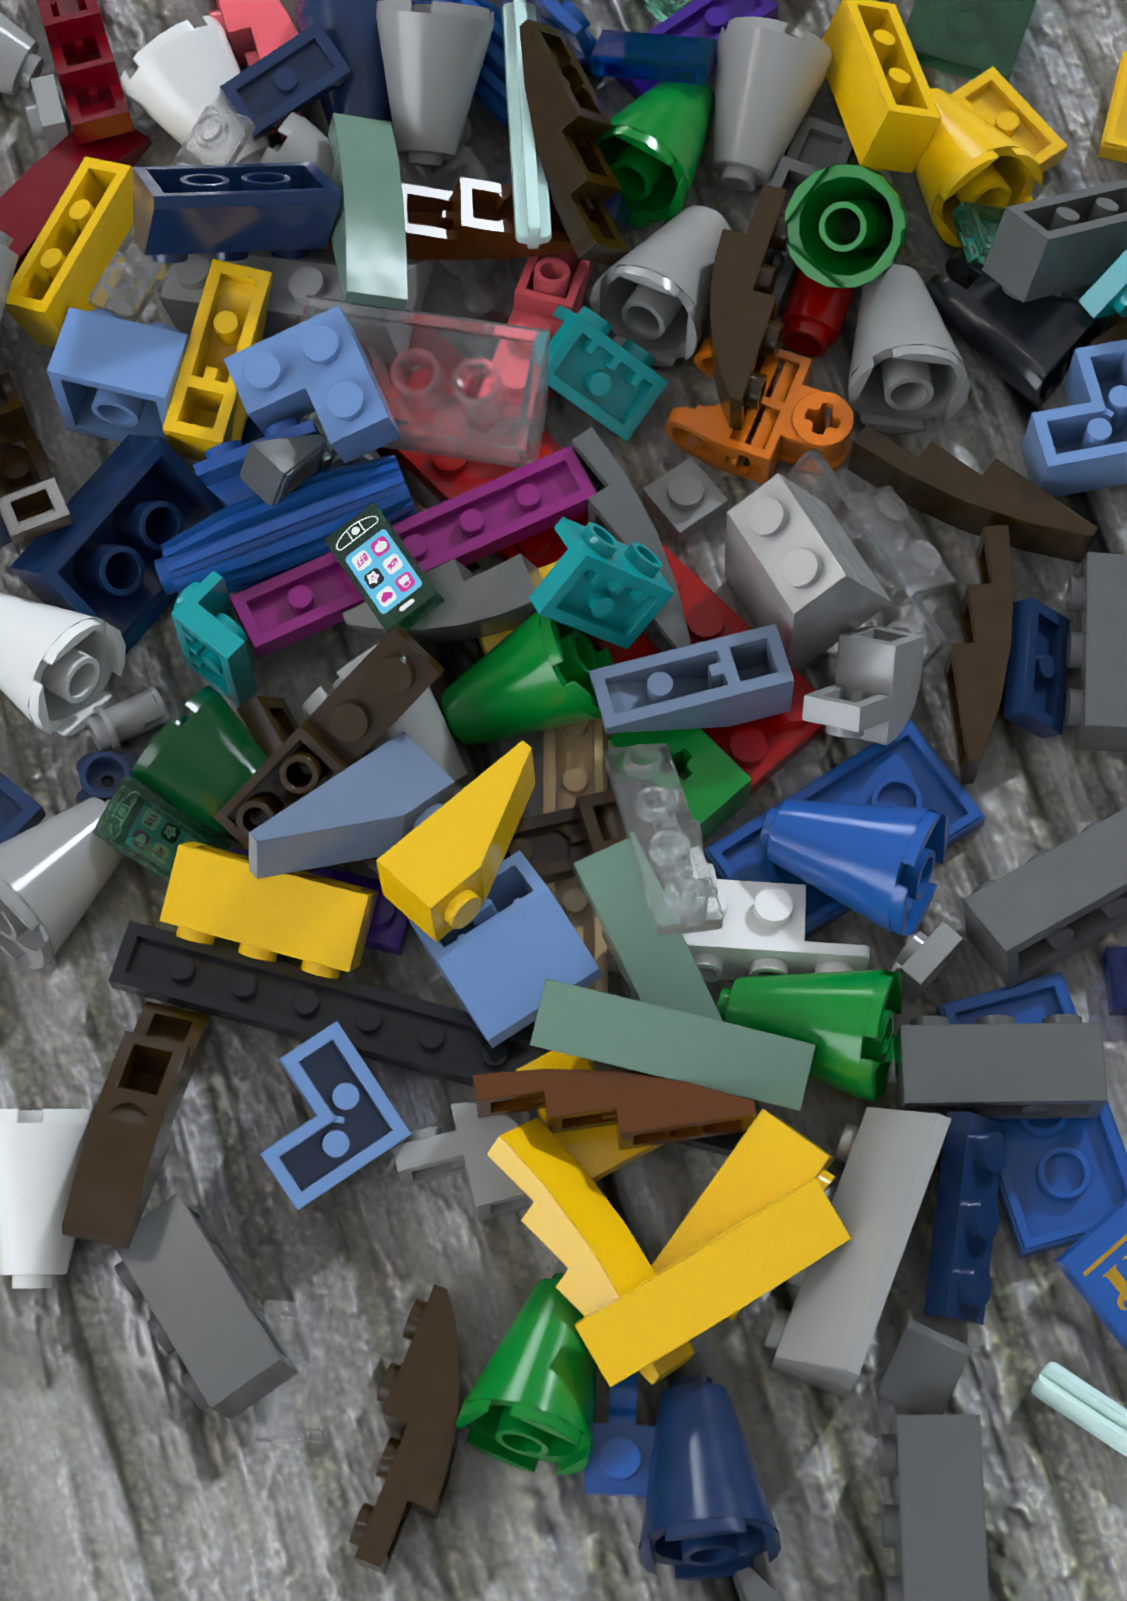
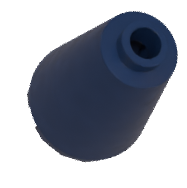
M301 0L298 2L295 18L299 34L316 22H319L352 70V77L320 98L328 127H330L333 113L388 121L392 124L376 20L377 1L382 0Z
M705 1375L680 1377L673 1381L672 1388L664 1391L659 1398L639 1541L640 1564L649 1573L658 1575L657 1563L674 1566L675 1579L704 1580L734 1576L736 1571L751 1567L754 1570L753 1557L765 1551L768 1553L770 1563L778 1557L780 1552V1535L728 1391L725 1387L713 1383L712 1378Z

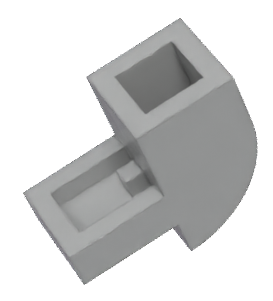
M867 625L840 634L835 684L804 695L802 720L826 725L825 732L832 736L857 738L884 745L890 744L906 726L915 706L921 682L925 636L873 625Z
M476 1103L450 1104L454 1131L443 1133L440 1127L419 1129L411 1132V1135L403 1140V1144L392 1147L401 1188L466 1171L478 1221L529 1209L533 1204V1201L487 1155L500 1135L519 1126L506 1114L478 1118Z

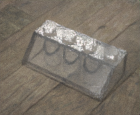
M306 295L301 322L339 305L354 327L402 438L383 447L517 468L538 460L547 412L549 330L406 309L404 311L344 302V300ZM316 411L300 418L301 423L312 419L321 435L328 439Z

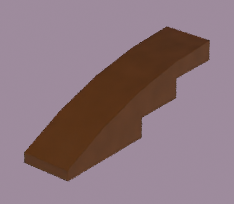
M465 177L459 178L454 191L401 183L407 259H511L574 252L550 192L552 237L548 243L539 244L538 249H528L527 244L518 243L515 237L512 185ZM331 235L325 249L326 251H333Z
M534 1069L473 1075L478 1118L545 1108L547 1127L552 1133L615 1124L619 1150L746 1132L756 1118L753 1100L685 1081L626 1072Z

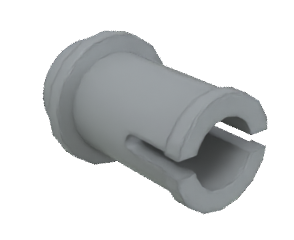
M153 685L145 691L106 709L98 705L93 708L94 714L84 719L88 732L99 752L110 748L113 752L121 751V743L161 724L165 725L170 720L167 708Z

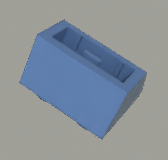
M520 850L502 861L485 903L482 904L477 916L467 926L451 930L436 943L413 921H409L433 964L492 1048L536 1020L546 979L586 988L603 977L599 966L554 895Z

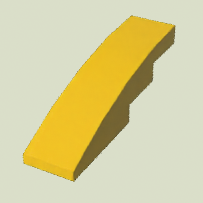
M538 1117L497 1138L487 1155L533 1201V1204L521 1221L568 1268L556 1285V1288L585 1317L634 1289L638 1283L655 1274L629 1228L593 1179ZM690 1341L642 1368L639 1372L651 1385L655 1384L690 1360L695 1353Z
M815 1177L697 1246L696 1250L641 1281L634 1289L577 1321L575 1327L608 1385L612 1387L758 1299L850 1240L851 1237Z

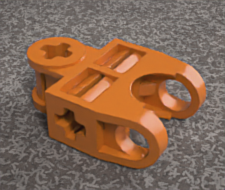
M709 337L700 343L694 357V363L703 374L714 379ZM779 349L776 359L768 357L765 359L761 373L767 374V385L763 401L758 411L748 410L742 431L729 427L721 404L712 406L698 404L696 409L676 407L671 410L664 429L667 436L676 446L713 468L764 484L771 479L778 461L818 475L829 474L841 468L847 461L850 453L849 436L853 429L854 417L850 405L842 397L831 392H823L809 387L812 359ZM780 362H781V363H784V366H783V369H782L781 372L779 371V367H778V365H779ZM827 408H830V409H831V417H830V418H827V417H826V415H827ZM812 448H813V449H816V458H815V459L811 457V456H812ZM746 458H749V466L744 465Z

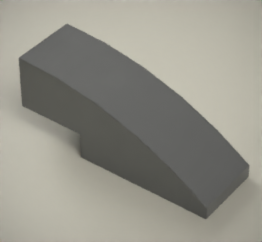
M522 554L475 576L461 563L453 559L418 576L422 581L421 587L387 613L382 614L373 600L370 599L343 612L342 615L346 625L367 638L382 640L397 624L417 643H443L482 638L516 629L531 616L536 609L529 597L543 579L539 569ZM410 599H414V603L405 610H399Z

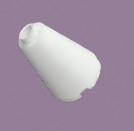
M202 16L206 26L195 29L188 20L178 23L155 37L133 57L139 68L131 79L125 71L123 72L121 87L131 100L203 165L256 164L260 162L267 147H270L266 135L254 142L220 94L219 87L241 72L225 31L218 20L211 16Z
M0 592L1 691L40 730L51 735V732H57L62 736L74 735L86 727L84 719L94 714V707L100 705L104 709L107 706L112 695L104 691L112 672L120 677L125 666L126 645L120 630L97 617Z
M0 1109V1275H12V1288L14 1289L53 1288V1275L67 1274L76 1237L63 1235L62 1223L80 1156L95 1110Z

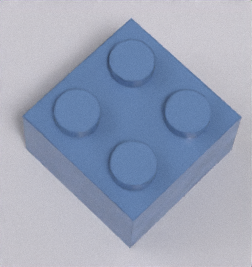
M69 307L47 368V374L66 430L116 442H122L129 434L162 437L170 446L162 428L188 344V334L181 333L175 327L165 323L154 322L145 325L123 320L115 313L103 309H94L88 312Z

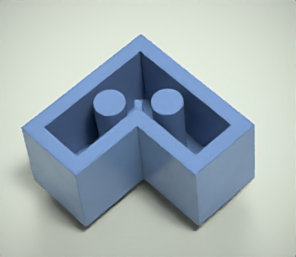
M339 305L224 358L247 415L263 433L267 427L276 422L294 417L300 419L316 411L330 445L345 464L402 438L356 331Z
M1127 339L1075 348L1064 382L1070 406L1031 413L1021 445L1030 481L1053 497L1127 484Z
M337 1021L278 1060L314 1114V1117L259 1154L298 1211L411 1135V1132Z

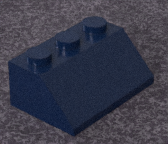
M314 162L132 167L134 241L143 255H151L153 261L160 263L185 262L188 260V254L212 253L214 259L222 261H239L247 259L248 252L271 251L273 256L285 259L303 258L308 255V249H326L341 203V191Z
M131 434L120 443L66 504L73 524L36 537L9 567L44 604L103 619L120 630L126 645L125 655L179 595L178 592L167 595L158 577L154 560L163 557L161 545L224 508L220 501L162 437Z

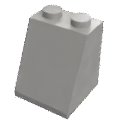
M779 473L727 512L724 576L758 628L776 623L790 668L792 667L797 672L838 643L840 634L857 629L892 603L828 506Z

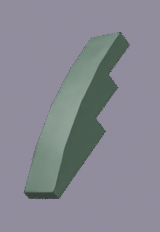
M333 113L328 131L334 160L331 181L341 191V203L333 225L331 241L343 300L348 303L405 311L408 301L404 202L392 124L388 121Z
M631 836L573 863V872L602 926V937L631 991V999L723 1021L693 955L634 837Z
M550 979L545 980L530 1042L531 1046L666 1079L685 1081L728 1094L801 1111L816 1047L814 1044Z

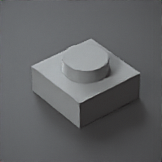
M53 74L30 79L36 103L25 105L34 140L45 138L49 151L69 135Z
M692 456L644 487L642 492V500L678 543L727 512L728 499Z
M944 922L929 937L919 931L905 945L895 960L902 966L899 973H901L903 982V995L913 1004L955 959L963 938Z

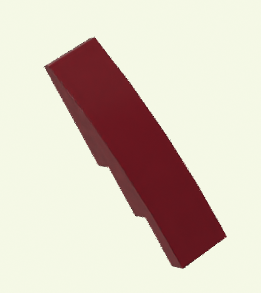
M37 0L77 145L134 131L97 0Z
M134 129L132 132L77 145L74 132H72L29 168L0 197V230L13 238L9 249L19 256L13 278L85 156L133 167L151 145V140L148 136Z

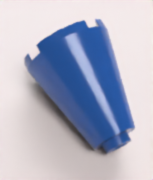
M787 799L779 810L772 808L768 812L762 826L760 842L761 845L767 846L768 860L890 933L906 937V935L911 936L915 933L933 898L937 884L930 882L935 862L944 863L949 836V819L946 814L928 808Z

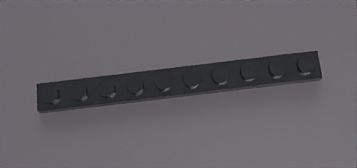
M129 921L109 977V982L114 989L304 1041L309 1040L337 1021L360 1056L474 1087L473 1075L516 1071V1069L552 1051L531 1046L533 1030L528 1028L521 1029L492 1048L465 1011L340 977L339 979H332L313 975L301 970L299 966L277 960L276 962L254 959L238 953L237 949L215 943L207 945L177 937L174 932L134 921ZM746 1132L685 1140L676 1143L729 1157Z

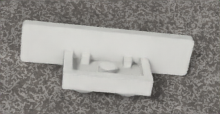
M676 876L674 918L705 983L716 982L720 979L736 980L738 977L868 970L870 960L869 946L805 941L806 885ZM607 947L606 962L608 963V971L621 973Z

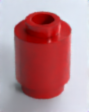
M800 270L780 321L785 324L782 338L783 344L793 352L803 356L821 357L825 355L828 347L833 346L837 342L854 295V288L826 287L807 277Z

